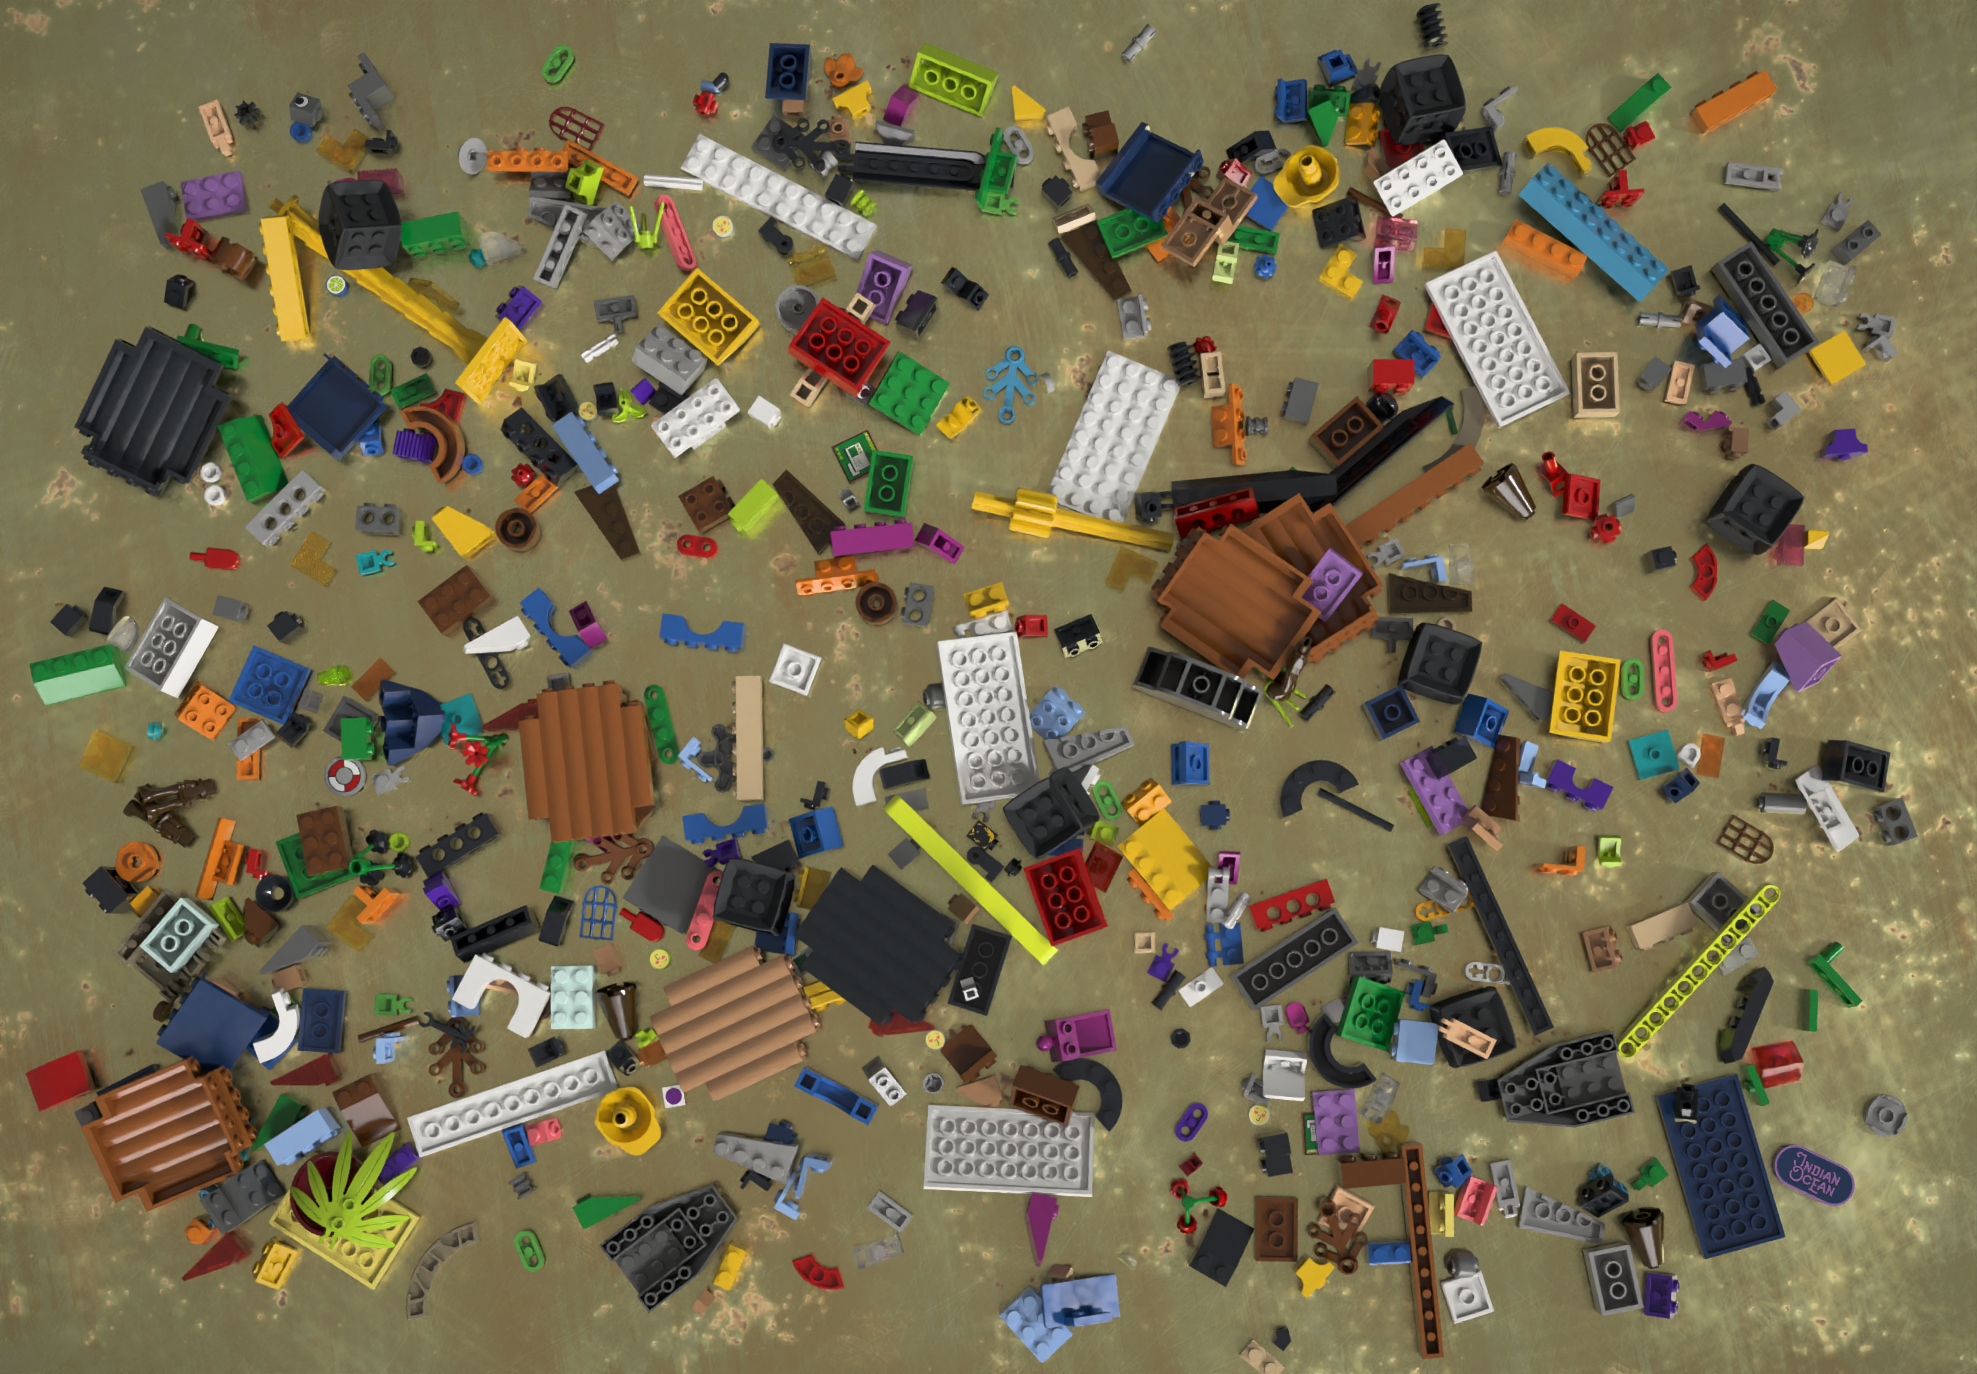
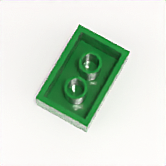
M458 211L401 223L402 247L411 257L416 259L424 258L426 254L431 253L443 254L446 250L450 249L463 250L466 248L465 246L471 245L467 223Z
M879 450L872 451L864 512L905 518L914 462L913 456Z

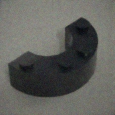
M1314 760L1304 763L1291 771L1280 787L1278 793L1280 817L1283 819L1303 810L1301 804L1302 793L1311 783H1326L1337 794L1359 785V783L1348 769L1338 763L1327 760Z
M1322 1012L1319 1014L1310 1027L1306 1042L1308 1058L1314 1070L1326 1081L1342 1088H1361L1375 1082L1377 1079L1363 1062L1352 1066H1344L1334 1059L1330 1043L1333 1035L1337 1032V1028L1326 1013Z
M1083 1057L1063 1061L1055 1065L1052 1070L1060 1079L1072 1082L1085 1080L1097 1087L1100 1092L1101 1101L1094 1115L1110 1132L1120 1117L1123 1103L1121 1088L1113 1073L1102 1063Z

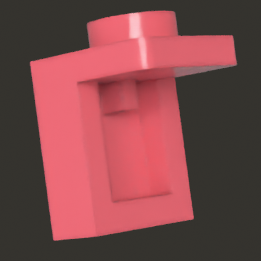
M557 1118L525 1126L530 1146L562 1137Z

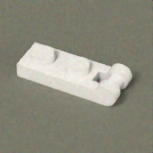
M1007 610L952 627L958 639L966 638L964 631L969 629L971 637L1013 631Z

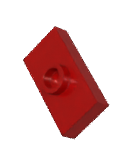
M1563 603L1559 605L1549 620L1582 643L1587 641L1596 625Z

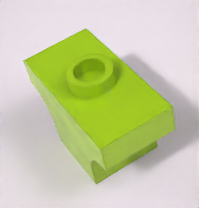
M584 159L580 167L570 168L565 187L574 192L573 197L586 205H593L604 167L592 160Z

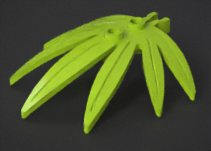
M349 1130L347 1132L335 1165L332 1202L328 1200L323 1180L312 1161L307 1163L308 1178L313 1195L320 1207L303 1191L294 1186L290 1187L292 1196L302 1211L313 1221L326 1228L325 1234L322 1235L318 1243L322 1244L323 1240L328 1238L333 1231L334 1235L328 1247L331 1250L339 1236L352 1243L370 1248L395 1247V1243L385 1237L362 1231L381 1230L396 1226L407 1221L410 1218L408 1215H385L366 1220L361 1219L391 1199L417 1171V1168L414 1167L402 1173L381 1187L364 1204H361L376 1182L386 1162L393 1143L394 1132H391L365 1160L351 1182L347 1193L344 1195L352 1155V1131Z

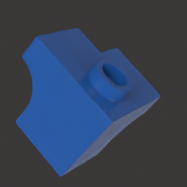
M1335 49L1317 58V62L1329 85L1358 73V69L1350 54L1344 55L1341 49L1338 51Z

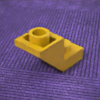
M966 396L936 426L949 439H952L981 412L982 408L976 401Z

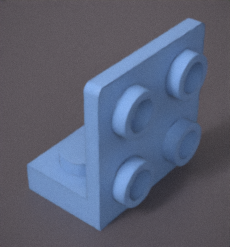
M807 1153L805 1157L800 1159L798 1171L801 1172L800 1178L797 1177L793 1187V1192L796 1193L795 1198L799 1199L803 1194L809 1167L814 1172L823 1173V1171H828L832 1158Z

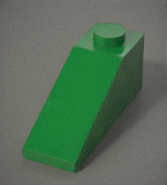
M1657 73L1609 115L1607 119L1621 133L1662 99L1672 87Z
M287 1092L280 1094L256 1138L257 1142L252 1145L250 1150L258 1151L262 1149L265 1143L304 1119L307 1114L305 1109L308 1104Z
M641 1194L594 1195L589 1198L588 1195H585L576 1200L577 1205L572 1208L584 1230L641 1200L642 1196Z

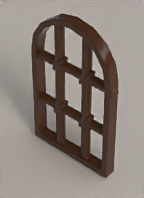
M1598 123L1588 130L1585 137L1586 145L1609 178L1616 174L1618 170H1623L1627 165L1636 160V157L1611 125ZM1602 126L1609 128L1612 133L1607 135ZM1598 127L1604 135V139L1598 141L1591 132L1593 128ZM1589 135L1595 141V145H1593L1592 147L1588 142ZM1614 135L1622 144V147L1619 149L1611 141V137ZM1606 140L1614 149V152L1610 155L1602 147V143ZM1596 147H1599L1605 155L1602 161L1593 150ZM1623 149H1625L1632 158V160H1630L1629 162H1627L1621 154V151ZM1616 154L1625 164L1620 168L1612 160V157ZM1607 160L1616 170L1613 173H1610L1603 164Z
M1734 814L1723 828L1716 842L1752 864L1767 862L1774 852V844L1767 834ZM1733 818L1745 824L1743 830L1731 824ZM1728 827L1740 833L1737 839L1725 834ZM1750 827L1760 833V836L1755 839L1745 833V831ZM1723 836L1735 843L1732 849L1720 842ZM1746 836L1756 843L1753 848H1749L1740 843L1741 838ZM1763 836L1768 839L1770 847L1760 842ZM1761 845L1770 851L1769 856L1765 858L1755 852L1757 846ZM1737 846H1741L1750 852L1747 858L1734 851ZM1752 855H1756L1763 861L1754 862L1750 858Z

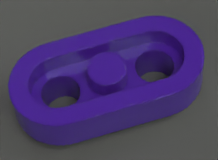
M1191 1104L1177 1123L1175 1134L1181 1141H1191L1206 1121L1208 1111L1203 1104ZM1194 1110H1200L1201 1115L1195 1117L1193 1115ZM1183 1127L1189 1128L1187 1134L1181 1132Z

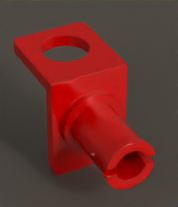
M1382 294L1379 305L1370 322V327L1375 328L1378 332L1388 333L1401 302Z
M1549 451L1542 455L1544 463L1537 467V471L1550 483L1552 495L1556 498L1564 492V486L1559 490L1556 487L1560 482L1564 481L1565 474L1568 472L1556 461L1555 454Z

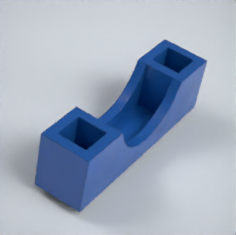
M538 587L520 602L523 606L521 609L522 613L528 619L531 617L535 621L533 626L540 634L544 633L547 636L548 640L546 642L552 650L557 649L560 652L559 658L565 666L570 665L574 668L593 653L580 636H561L554 631L550 619L555 605L542 589Z
M662 613L659 638L664 640V644L669 645L683 642L685 643L684 646L697 647V644L705 645V649L717 650V647H725V651L737 652V649L743 650L746 625L744 623L723 621L716 631L702 635L691 631L683 616Z
M764 803L743 806L740 817L728 826L713 824L704 813L682 816L686 841H691V844L704 843L703 839L712 838V841L724 840L725 835H732V838L743 837L744 832L751 831L753 835L765 833L764 829H769L766 804Z
M806 1066L794 1087L811 1096L836 1106L866 1125H869L879 1106L877 1103Z

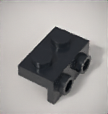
M557 374L544 384L534 386L536 396L541 401L546 416L551 422H557L570 412L574 414L580 410L562 374Z

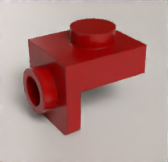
M250 848L246 854V873L252 874V878L263 879L265 876L272 875V872L261 871L264 850Z

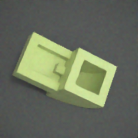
M1226 241L1223 246L1218 245L1212 280L1232 284L1239 243Z

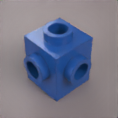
M1463 1154L1453 1158L1450 1155L1444 1157L1439 1161L1440 1165L1434 1169L1444 1188L1451 1185L1454 1188L1460 1186L1473 1173Z

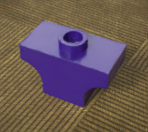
M1839 429L1829 433V444L1820 450V457H1838V460L1851 459V456H1862L1868 452L1867 444H1863L1857 439L1856 429Z
M442 871L423 880L425 895L440 911L451 905L457 907L461 904L452 888L450 880Z

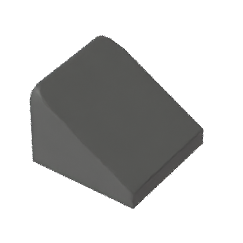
M1634 494L1616 500L1610 505L1616 518H1620L1635 510Z

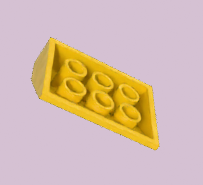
M698 268L693 271L657 312L660 317L717 366L746 342L760 326L757 318Z
M1559 651L1549 733L1602 743L1611 741L1620 659Z
M1164 808L1117 846V849L1169 911L1208 879V866L1212 867Z

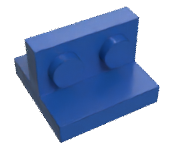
M1189 741L1171 744L1172 785H1210L1209 744Z

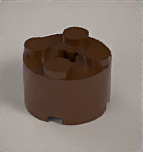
M222 236L210 256L209 263L216 268L227 270L226 274L230 277L244 281L250 274L258 257L238 243L230 244V239Z
M513 508L504 511L496 521L495 529L500 542L511 550L519 552L528 551L536 545L540 538L541 527L539 522L531 513L523 508ZM516 527L521 528L520 532H516L514 530Z
M870 582L859 590L855 604L860 617L870 625H883L895 616L897 612V599L894 591L889 586L880 582ZM873 600L882 601L879 608L872 607L874 604Z

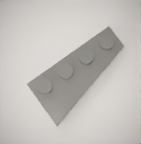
M530 197L528 217L554 228L565 204L588 214L578 238L596 245L585 234L584 230L606 208Z
M1126 726L1093 733L1087 732L1070 737L1064 736L1058 739L1043 740V744L1055 769L1067 767L1072 773L1135 745Z
M720 1132L716 1136L712 1153L786 1184L790 1179L799 1144L792 1143L789 1145L783 1144L780 1141L771 1142L765 1141L762 1138L755 1137L753 1139L746 1138L744 1135Z
M1527 1186L1524 1187L1518 1228L1602 1244L1605 1223Z

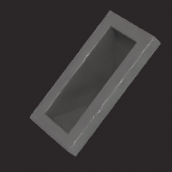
M878 120L875 122L876 131L884 144L907 145L915 140V130Z

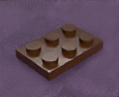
M1255 1197V1261L1298 1262L1297 1197Z

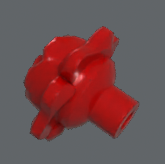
M1204 336L1202 339L1197 337L1196 341L1192 344L1195 352L1199 355L1202 353H1212L1217 349L1214 345L1215 342L1209 336Z
M519 463L511 471L513 474L511 480L515 481L518 487L522 485L528 487L535 480L533 476L535 471L530 468L529 464L523 465Z

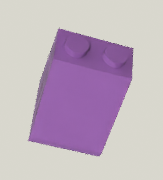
M1807 621L1801 624L1796 623L1790 629H1783L1775 643L1776 649L1797 693L1818 684L1842 657Z

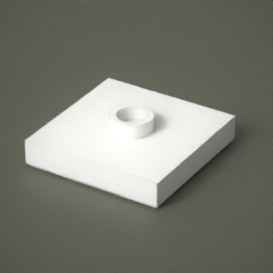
M783 643L769 682L808 696L822 658Z
M1477 1270L1473 1277L1451 1278L1440 1282L1454 1324L1494 1312L1481 1270Z

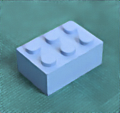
M325 1107L316 1110L264 1145L277 1166L281 1164L287 1166L300 1160L302 1153H310L320 1146V1141L322 1143L337 1136L338 1133L336 1131L342 1127L331 1109Z
M1031 1284L999 1312L1002 1320L1041 1363L1048 1359L1073 1335V1331L1069 1326L1044 1327L1041 1295Z

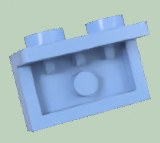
M400 1032L383 1033L381 1038H376V1046L373 1048V1058L376 1059V1064L393 1062L394 1042L404 1041L406 1036H400Z

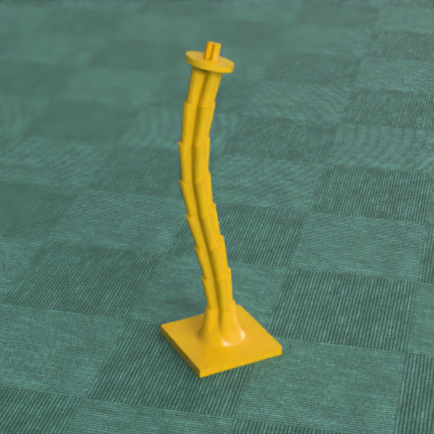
M293 195L285 204L275 198L269 205V208L277 213L276 216L290 215L293 234L306 242V246L329 260L321 239L319 222L298 205L300 198L297 195ZM383 267L342 270L355 278L358 284L380 296L382 301L404 313L406 318L428 330L430 335L452 347L454 352L468 365L455 384L478 405L527 342L516 326L506 317L503 318L489 338L472 329L468 330L447 311L443 312L423 294L416 293L400 278L393 277Z

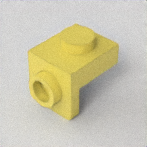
M516 358L509 386L514 387L517 391L530 389L534 384L537 362Z

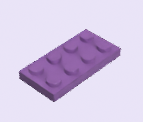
M1430 746L1401 762L1400 765L1441 836L1463 824L1464 822L1461 819L1469 810L1449 774L1440 779L1436 778L1426 757L1433 754L1431 750L1434 747Z

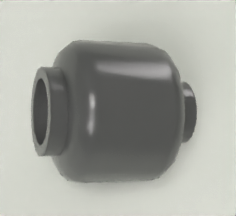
M942 682L928 684L926 689L923 690V702L931 710L946 708Z
M1470 1250L1453 1251L1446 1259V1269L1456 1279L1473 1277L1479 1268L1478 1258Z

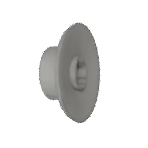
M478 138L468 139L458 150L457 156L463 171L468 174H476L483 169L487 161V148L483 141Z

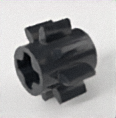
M243 100V104L235 106L237 113L234 116L240 119L239 123L242 126L247 123L253 127V123L260 121L258 114L261 111L256 108L254 102L247 104Z

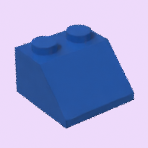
M1468 693L1454 732L1495 749L1498 734L1501 735L1509 710L1489 698Z
M833 807L814 810L789 819L799 859L843 847Z

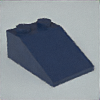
M770 43L765 99L806 100L812 63L810 44Z

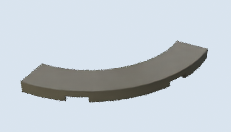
M1476 385L1460 391L1463 403V422L1455 442L1440 458L1422 467L1424 473L1469 443L1475 449L1481 436L1485 416L1484 400Z
M477 1221L463 1224L447 1232L437 1239L423 1254L410 1279L411 1282L406 1298L407 1321L430 1316L429 1295L433 1280L440 1267L452 1254L465 1246L480 1242Z

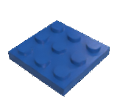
M253 645L228 701L284 725L293 712L311 669Z

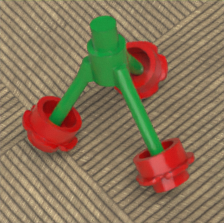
M1185 1179L1174 1180L1171 1183V1195L1182 1199V1205L1185 1208V1215H1182L1177 1222V1228L1180 1229L1181 1233L1189 1234L1196 1231L1197 1221L1190 1215V1210L1197 1203L1209 1201L1212 1206L1220 1208L1226 1205L1228 1195L1222 1187H1216L1214 1190H1211L1208 1197L1194 1198L1188 1196L1190 1186Z

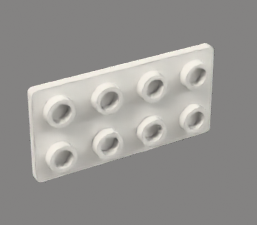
M1442 139L1374 180L1373 184L1391 216H1395L1462 176L1463 172L1446 141Z
M715 378L654 422L651 427L671 454L677 457L690 447L695 450L725 428L724 422L738 413L740 409L719 380Z
M1815 765L1796 778L1795 781L1799 790L1806 798L1809 807L1816 815L1820 826L1827 834L1831 845L1838 852L1857 839L1859 834L1829 782L1822 780L1823 772L1819 765Z

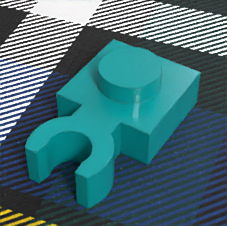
M373 550L355 555L359 574L363 576L381 571L380 565L382 564L386 566L395 564L393 560H385L386 555L392 554V551L384 550L378 555L377 551Z

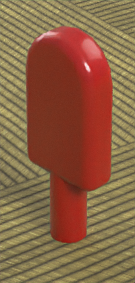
M211 547L206 549V553L190 552L189 556L190 560L205 561L204 566L207 568L225 570L236 568L240 561L238 554L233 550Z
M624 907L620 911L619 915L632 922L630 929L651 942H657L663 938L665 933L664 927L655 919L642 911L638 912L637 915Z

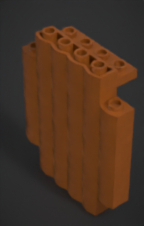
M1298 493L1241 530L1306 576L1310 575L1330 548L1363 572L1329 619L1324 622L1318 617L1304 636V638L1310 637L1312 639L1309 663L1312 661L1314 663L1319 662L1325 657L1324 653L1327 651H1336L1342 647L1341 642L1346 639L1351 641L1360 635L1359 631L1363 628L1369 630L1378 624L1376 620L1379 619V616L1366 597L1370 596L1373 598L1381 593L1380 588L1383 587V584L1331 503L1312 513L1300 493Z
M1230 524L1229 527L1224 525L1218 534L1221 537L1220 540L1199 526L1197 529L1192 528L1186 536L1189 541L1185 547L1180 545L1174 554L1177 558L1173 564L1168 562L1162 571L1165 573L1162 580L1157 579L1150 588L1153 590L1151 595L1163 605L1165 604L1171 609L1170 611L1165 610L1159 620L1162 622L1160 627L1226 672L1244 679L1254 666L1274 680L1290 657L1296 644L1302 641L1322 612L1302 598L1313 580L1233 524Z
M615 680L603 681V685L595 686V683L582 684V688L577 689L574 686H564L560 691H554V688L542 689V693L536 694L539 718L537 719L535 715L525 716L524 720L519 721L528 820L549 819L551 842L554 843L636 833L635 808L655 805L644 706L638 705V702L626 703L627 696L622 693V686L615 683Z
M190 1056L104 1092L95 1098L102 1116L81 1126V1129L115 1203L138 1193L146 1212L232 1177L243 1170L244 1161L239 1153L257 1142L258 1132L248 1121L249 1112L240 1103V1092L237 1088L233 1087L231 1083L232 1075L228 1069H225L222 1065L200 1075L201 1067L199 1062Z

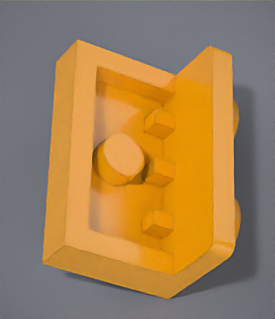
M1373 103L1349 104L1345 144H1367L1370 148L1375 147V142L1378 139L1377 124L1380 120V111Z
M1153 778L1144 781L1133 793L1126 795L1120 803L1135 823L1141 827L1172 801L1161 786Z

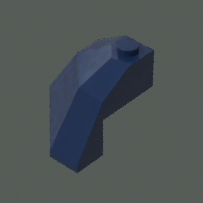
M385 679L380 680L379 704L384 713V716L380 717L381 732H385L383 754L387 765L392 766L427 748L441 732L442 722H445L446 715L445 711L441 709L439 702L424 691Z

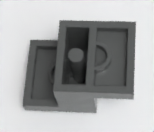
M363 52L357 57L361 61L358 65L365 75L348 85L351 90L349 96L357 105L371 127L375 126L380 131L385 125L375 110L395 97L373 63Z
M261 1160L231 1177L221 1187L201 1198L200 1202L221 1234L224 1235L255 1216L263 1208L285 1195L264 1161Z

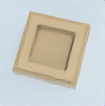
M1134 932V953H1155V932Z

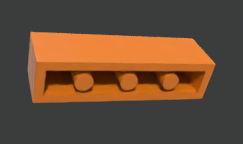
M1766 70L1760 73L1755 71L1746 77V81L1741 83L1739 80L1729 86L1730 89L1723 92L1721 90L1712 96L1713 99L1706 102V100H1703L1694 106L1696 109L1691 113V116L1701 133L1704 135L1772 97L1776 93L1777 88Z
M1517 219L1511 224L1502 241L1503 244L1573 280L1579 274L1588 257Z

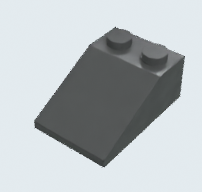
M301 925L262 967L259 973L261 975L273 974L317 956L321 957L328 950L327 945L330 941L313 925Z

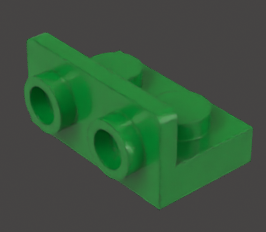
M1315 84L1314 88L1309 87L1308 109L1330 99L1331 103L1335 101L1340 113L1337 116L1348 117L1350 91L1346 90L1345 86H1334V89H1327L1326 85Z

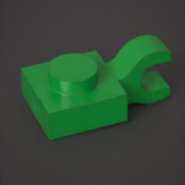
M1431 921L1410 925L1415 946L1434 942V935L1449 932L1447 924L1432 927Z
M1654 1157L1638 1169L1641 1175L1631 1181L1630 1184L1634 1190L1637 1189L1639 1191L1647 1183L1650 1187L1655 1186L1669 1174L1659 1160Z

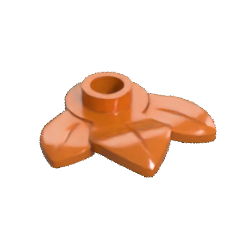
M850 53L842 54L837 60L827 57L824 62L825 73L830 76V83L836 89H843L849 82L858 81L863 74V69L854 67V57Z

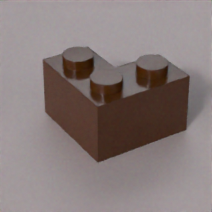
M1109 110L1086 115L1085 123H1082L1084 135H1088L1087 148L1089 154H1093L1094 160L1118 154L1119 139L1115 124L1111 122Z

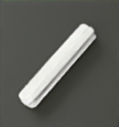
M645 174L643 178L645 186L702 190L703 180L701 178Z

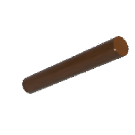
M1352 187L1346 193L1399 222L1403 217L1401 213L1391 216L1386 205Z
M416 1015L358 1035V1040L362 1043L380 1037L383 1033L395 1032L418 1024L420 1022L419 1017Z

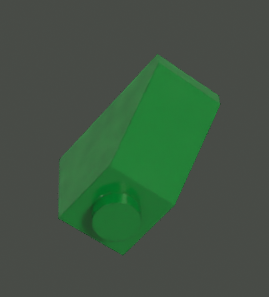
M1330 99L1307 109L1323 147L1328 146L1338 120L1337 114L1340 113L1336 102L1331 103Z

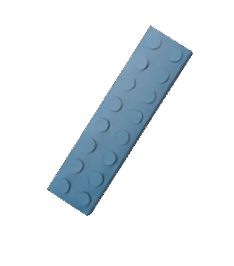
M1549 163L1518 194L1639 302L1645 298L1669 271L1662 261L1654 257L1646 247H1643L1635 240L1633 235L1627 233L1620 227L1617 221L1611 219L1601 207L1594 204L1585 193H1582L1574 186L1572 181L1566 179L1559 173L1556 167L1551 166Z

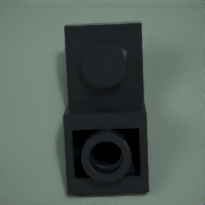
M951 267L941 281V284L949 292L977 311L989 296L978 283L968 280L955 267Z
M103 587L94 602L89 631L104 635L111 633L118 622L115 610L125 597L122 590Z
M925 759L908 761L879 770L884 790L930 779Z
M554 896L546 911L539 935L540 942L556 947L559 946L566 932V921L574 907V901Z

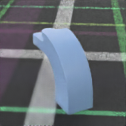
M1773 661L1760 677L1741 711V715H1743L1747 723L1760 729L1766 724L1768 711L1772 703L1790 681L1785 667L1776 661Z

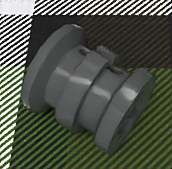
M1247 416L1245 421L1246 436H1250L1251 433H1254V435H1259L1260 433L1267 435L1268 418L1263 417V419H1260L1259 417H1254V419H1251L1250 416Z
M524 1172L508 1182L509 1185H513L514 1193H518V1200L536 1189L529 1185L531 1182L529 1179L526 1180Z

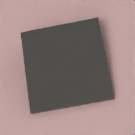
M662 836L624 894L623 899L663 925H667L683 934L693 919L707 876L713 871L721 870L714 866L707 867L704 860ZM717 877L713 879L714 884L718 879Z

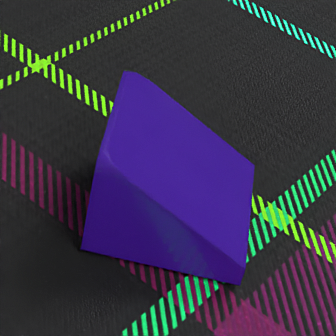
M643 378L630 392L641 405H645L653 397L656 390L646 378Z

